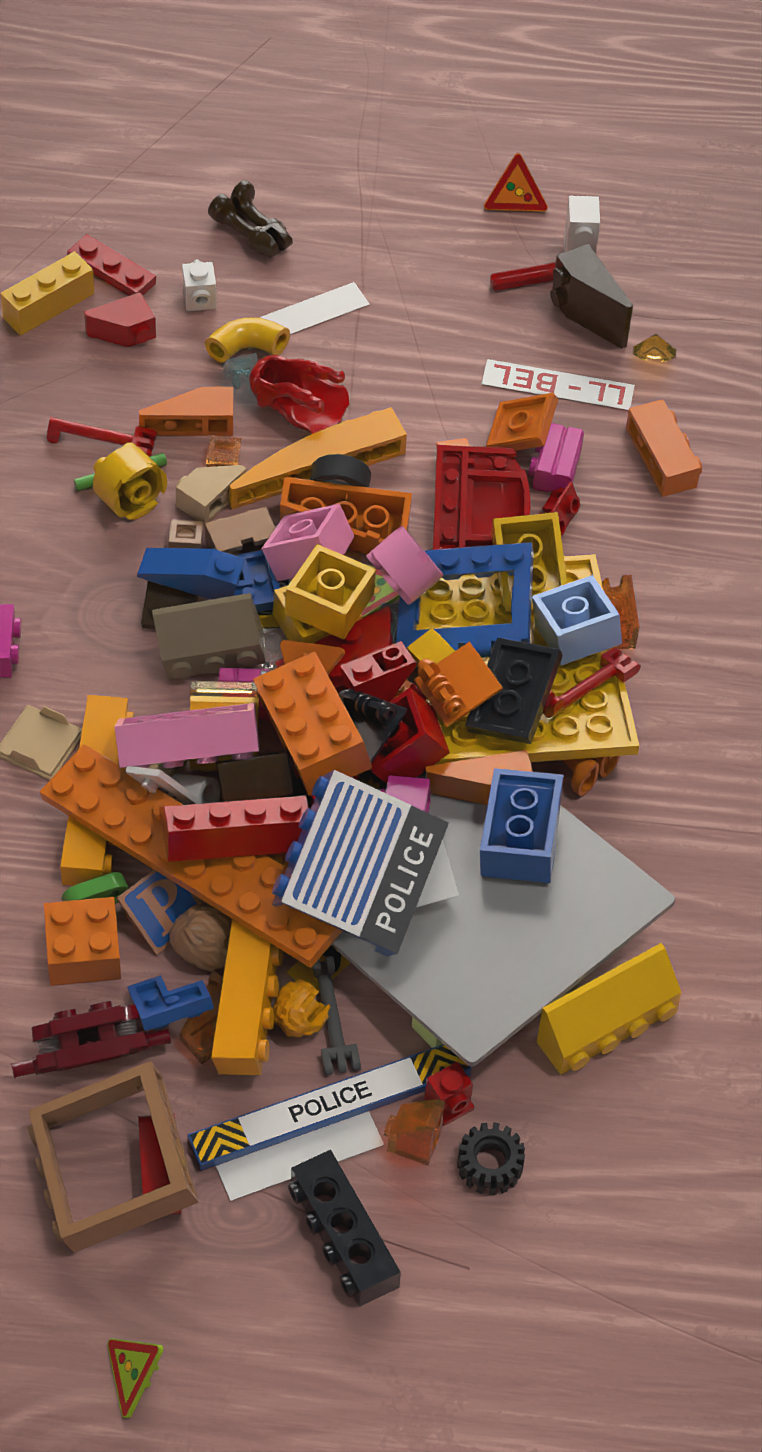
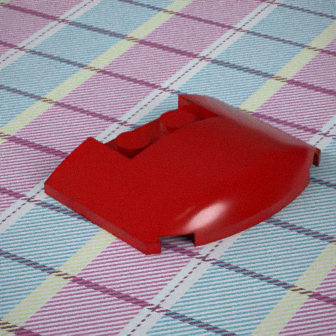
M437 444L432 550L493 545L491 535L493 519L530 515L531 501L525 470L521 469L514 457H517V453L513 448Z

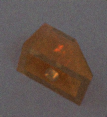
M435 1099L401 1104L397 1116L390 1115L385 1126L384 1136L388 1137L387 1151L428 1166L441 1136L445 1102Z

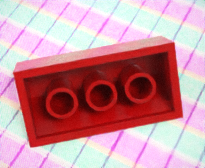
M306 796L159 807L168 862L287 853L292 842H298L302 829L299 828V822L303 813L308 808Z

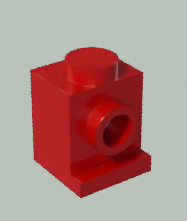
M458 1062L426 1079L424 1098L443 1126L468 1114L475 1108L471 1102L473 1083Z

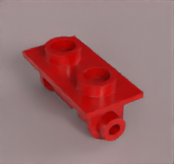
M569 482L565 489L559 487L553 490L542 508L544 513H539L558 512L561 536L564 535L567 526L581 506L573 483Z

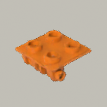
M470 641L437 664L427 658L421 660L418 663L419 676L414 679L446 727H449L503 690L499 681Z

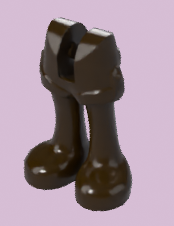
M240 181L234 187L230 198L225 194L216 196L209 205V216L214 221L231 226L247 237L248 246L257 250L260 254L273 258L278 254L279 250L284 251L293 244L292 237L281 221L276 218L269 219L256 209L253 204L255 189L249 181ZM239 215H241V216H243L244 218H246L247 220H249V221H250L251 223H253L256 227H253L252 225H250L249 223H247V222H246L245 220H243Z

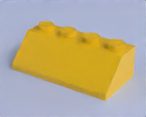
M660 943L542 1008L537 1043L560 1075L570 1069L573 1071L581 1069L595 1055L611 1052L622 1040L629 1036L632 1038L638 1037L648 1029L649 1025L658 1020L661 1022L666 1021L676 1014L682 992L663 944Z

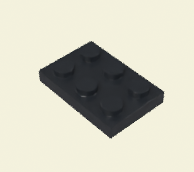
M497 637L487 666L499 681L503 690L470 711L465 724L467 731L531 744L563 657L561 650Z

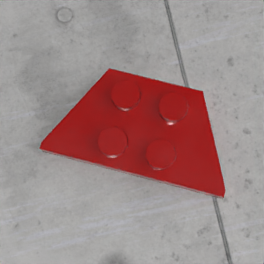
M389 606L355 622L344 640L331 634L313 643L340 647L345 650V655L328 675L338 695L344 690L340 665L392 645L391 622H393V615ZM284 659L275 662L277 668L285 665Z

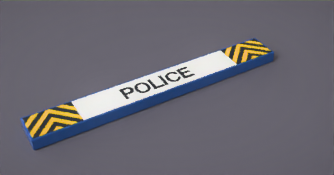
M443 1044L188 1134V1142L200 1171L425 1092L426 1079L456 1062L459 1063L467 1076L471 1075L472 1069Z

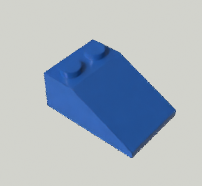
M494 768L480 845L481 876L551 883L563 775Z

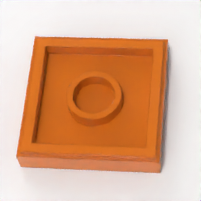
M554 392L500 402L486 447L513 448L515 451L545 446L558 403V398Z

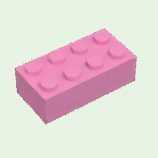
M255 703L121 718L115 724L120 768L127 766L149 768L154 763H163V768L183 766L184 761L188 759H197L198 764L217 762L219 756L232 754V760L252 758V753L259 751Z

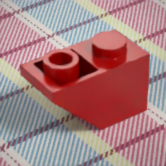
M397 642L340 665L344 690L350 688L357 693L361 691L390 702L415 669L416 662L403 642Z

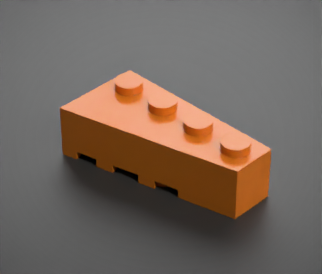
M285 477L280 502V521L286 515L340 504L355 536L348 548L367 555L399 527L403 526L408 532L412 493Z

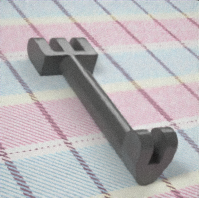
M326 956L325 961L318 959L312 966L313 974L318 980L322 1004L325 1006L329 1004L331 1006L328 1011L329 1018L326 1021L331 1048L321 1049L324 1074H333L331 1061H337L339 1073L347 1072L345 1059L351 1058L353 1071L361 1070L357 1044L345 1045L331 978L335 972L333 956Z

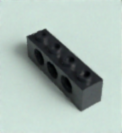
M330 1149L291 1167V1183H288L290 1195L296 1204L302 1203L307 1212L305 1220L312 1234L318 1233L324 1243L322 1250L326 1260L331 1266L336 1264L342 1276L339 1277L345 1294L348 1297L354 1296L357 1304L361 1307L400 1287L401 1271L332 1150ZM319 1195H329L333 1199L329 1202H321L316 1197ZM337 1225H345L350 1230L346 1233H339L333 1228ZM354 1256H363L368 1261L364 1264H356L350 1259Z

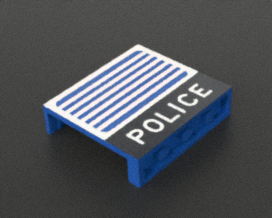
M333 770L325 774L324 777L320 776L314 785L312 795L315 796V800L311 809L307 808L301 817L299 828L302 829L298 842L293 841L288 849L285 861L289 862L285 874H280L275 881L272 894L276 896L272 905L275 907L287 905L376 945L375 952L387 957L396 955L407 932L449 822Z

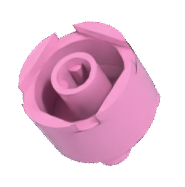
M403 526L391 533L366 555L370 562L384 575L383 578L395 592L397 591L408 605L418 599L444 576L432 559L422 550Z

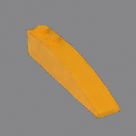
M392 407L381 411H374L352 420H345L340 424L311 434L279 450L251 468L229 485V506L231 509H236L282 494L285 477L309 480L313 462L317 458L328 454L352 456L361 460L367 466L406 454L407 433Z

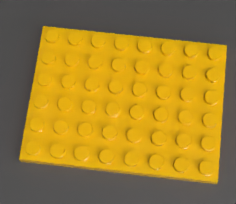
M595 554L564 556L568 583L593 575L603 590ZM494 573L491 577L477 578L473 574L462 575L457 580H444L441 577L438 582L420 596V619L416 630L512 623L511 613L505 614L497 573ZM531 611L530 644L549 647L536 628L534 612ZM611 648L564 665H559L551 691L555 693V696H560L601 669V655ZM490 657L482 658L486 665ZM615 676L553 717L547 718L542 713L531 744L468 732L465 724L469 713L449 727H446L436 712L450 754L435 765L527 750L530 762L638 755L639 742L625 682L623 683Z

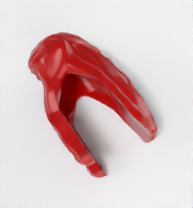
M270 355L259 359L250 372V389L257 398L258 406L273 408L293 426L308 431L311 434L340 424L346 408L350 404L349 393L346 387L337 385L345 380L344 371H336L328 366L320 365L316 361L301 358L287 359L278 355Z

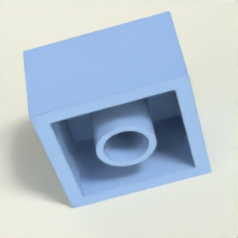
M593 575L532 596L535 626L549 647L561 650L563 657L560 665L622 644L620 615Z

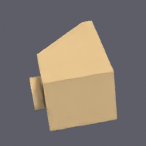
M242 465L196 468L188 476H183L178 481L175 488L176 507L195 520L203 521L205 526V523H209L229 505V485L245 474L246 468Z

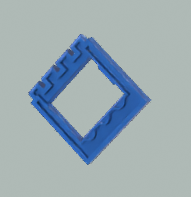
M532 542L425 550L426 554L443 573L444 576L442 578L444 580H457L462 575L471 574L477 578L491 577L494 573L506 572L509 576L514 575L511 602L512 623L434 629L455 651L470 641L481 658L491 656L497 637L530 643L534 556ZM399 596L396 643L402 641L406 648L430 630H416L420 619L421 597L408 605Z

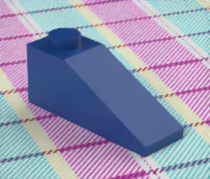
M146 548L137 577L207 599H219L235 595L245 558L215 549Z

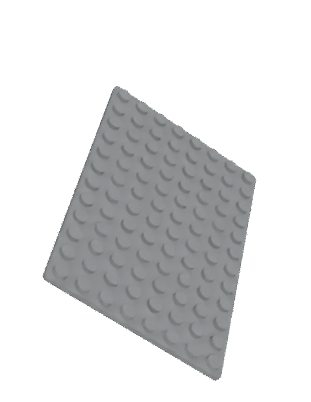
M287 755L293 794L286 795V797L307 796L300 778L296 779L294 776L292 763ZM426 771L416 778L426 779ZM382 780L379 791L387 788V784ZM220 794L219 802H222V796H221V794ZM431 794L429 814L449 822L443 841L459 895L416 907L399 952L396 955L387 957L375 952L376 945L344 931L331 944L332 947L468 1066L479 1064L542 1013L543 1007L562 997L675 904V896L561 805L551 883L481 876L480 845L488 805Z

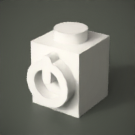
M196 259L190 264H182L186 312L216 309V281L213 262H200V260Z

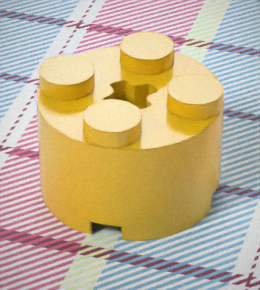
M126 443L107 457L99 458L93 466V471L95 472L93 478L94 492L121 518L126 517L128 520H135L145 516L158 504L155 499L160 491L164 494L167 488L166 473L143 450L133 443Z

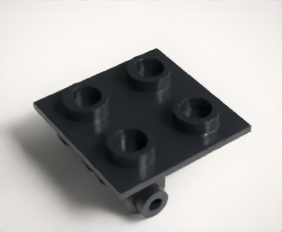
M350 688L342 690L339 693V697L362 737L370 762L372 763L408 709L361 691L357 693Z

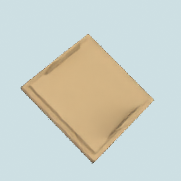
M27 705L0 743V758L50 781L63 767L80 742L82 728L68 723L64 714L46 706L39 710Z

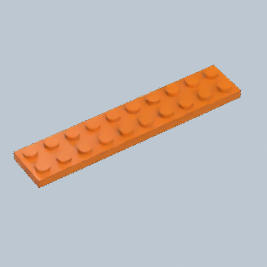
M85 744L39 791L42 800L310 968L342 932V930L287 905L278 907L272 905L276 896L272 894L275 881L280 874H285L287 868L265 854L168 862L159 807L183 804L159 789L156 790V793L149 792L141 786L140 782L128 775L126 769L120 768V765Z

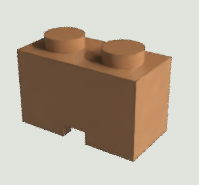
M266 507L248 510L241 514L205 523V543L208 549L219 550L235 556L262 551V547L276 527Z

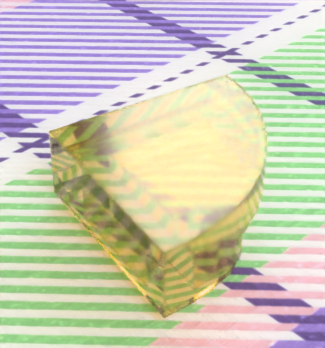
M654 334L633 346V355L642 360L653 358L661 359V362L676 358V349L659 335Z

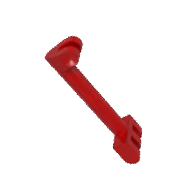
M50 417L46 439L50 443H57L60 438V432L122 446L126 443H133L150 457L154 449L157 432L153 429L136 426L134 435Z
M617 647L611 648L601 655V669L560 696H555V693L550 690L543 714L547 718L553 717L613 676L624 683L639 672L640 664L636 661L631 662V658L626 654H622V651Z

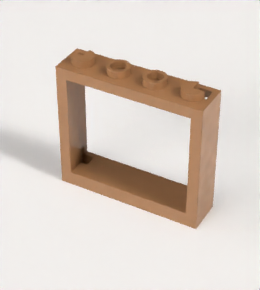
M151 1061L28 1110L32 1123L27 1127L28 1133L34 1146H38L40 1156L35 1158L36 1165L41 1176L46 1178L48 1188L44 1189V1196L49 1208L54 1210L56 1220L52 1222V1228L59 1242L64 1241L74 1253L199 1203L163 1076ZM144 1091L170 1184L74 1222L50 1128Z

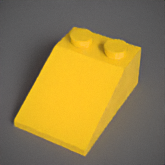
M558 512L493 519L491 529L493 545L532 542L534 550L532 596L568 584ZM498 572L505 614L511 613L514 575L509 576L506 572Z

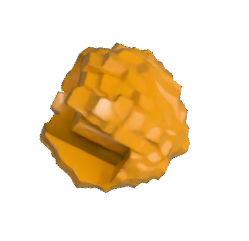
M302 979L294 982L290 981L278 991L273 1006L274 1024L278 1025L288 1037L309 1036L322 1029L329 1018L328 1011L331 1006L329 1004L325 1006L314 1000L319 991L309 982L305 983Z

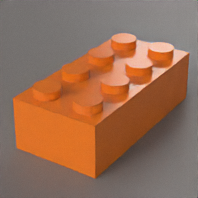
M315 651L253 678L262 706L308 796L312 795L317 779L320 776L324 777L325 774L333 770L353 777L372 768L364 741Z

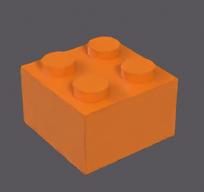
M114 897L43 903L50 986L121 979Z

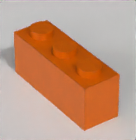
M663 399L629 408L626 430L662 497L697 488L699 475L702 473V463L697 455L694 456L690 449L687 435L679 429L674 411L668 409Z

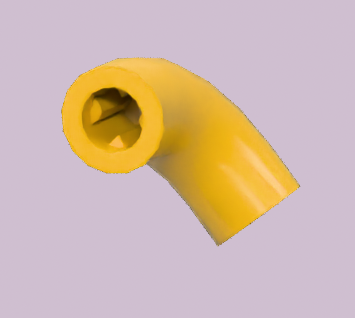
M244 317L229 321L216 329L205 340L204 345L208 354L214 360L221 363H226L235 353L246 348H257L272 355H280L288 345L290 330L264 318Z

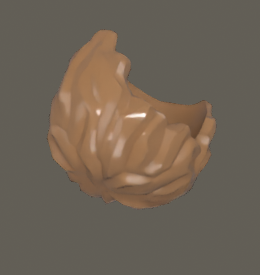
M194 905L176 918L169 935L170 943L174 951L183 960L202 970L213 973L215 969L225 967L232 920L229 916L211 905Z

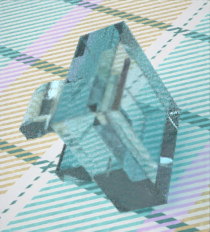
M257 354L228 359L222 365L225 378L233 376L232 385L235 389L241 387L240 376L245 375L249 378L252 368L258 361Z

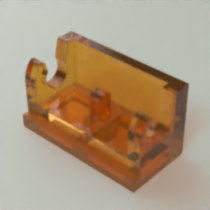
M623 575L620 579V585L617 587H610L609 578H605L602 581V588L620 615L622 644L618 645L617 648L636 649L640 627L632 575Z

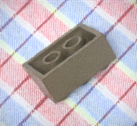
M251 593L152 610L161 660L169 680L176 678L185 679L190 676L206 673H219V668H250L266 663L264 631Z

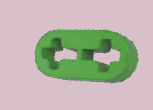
M113 872L70 887L62 894L61 899L62 901L114 897L116 904L119 903L116 898L129 889L123 874Z

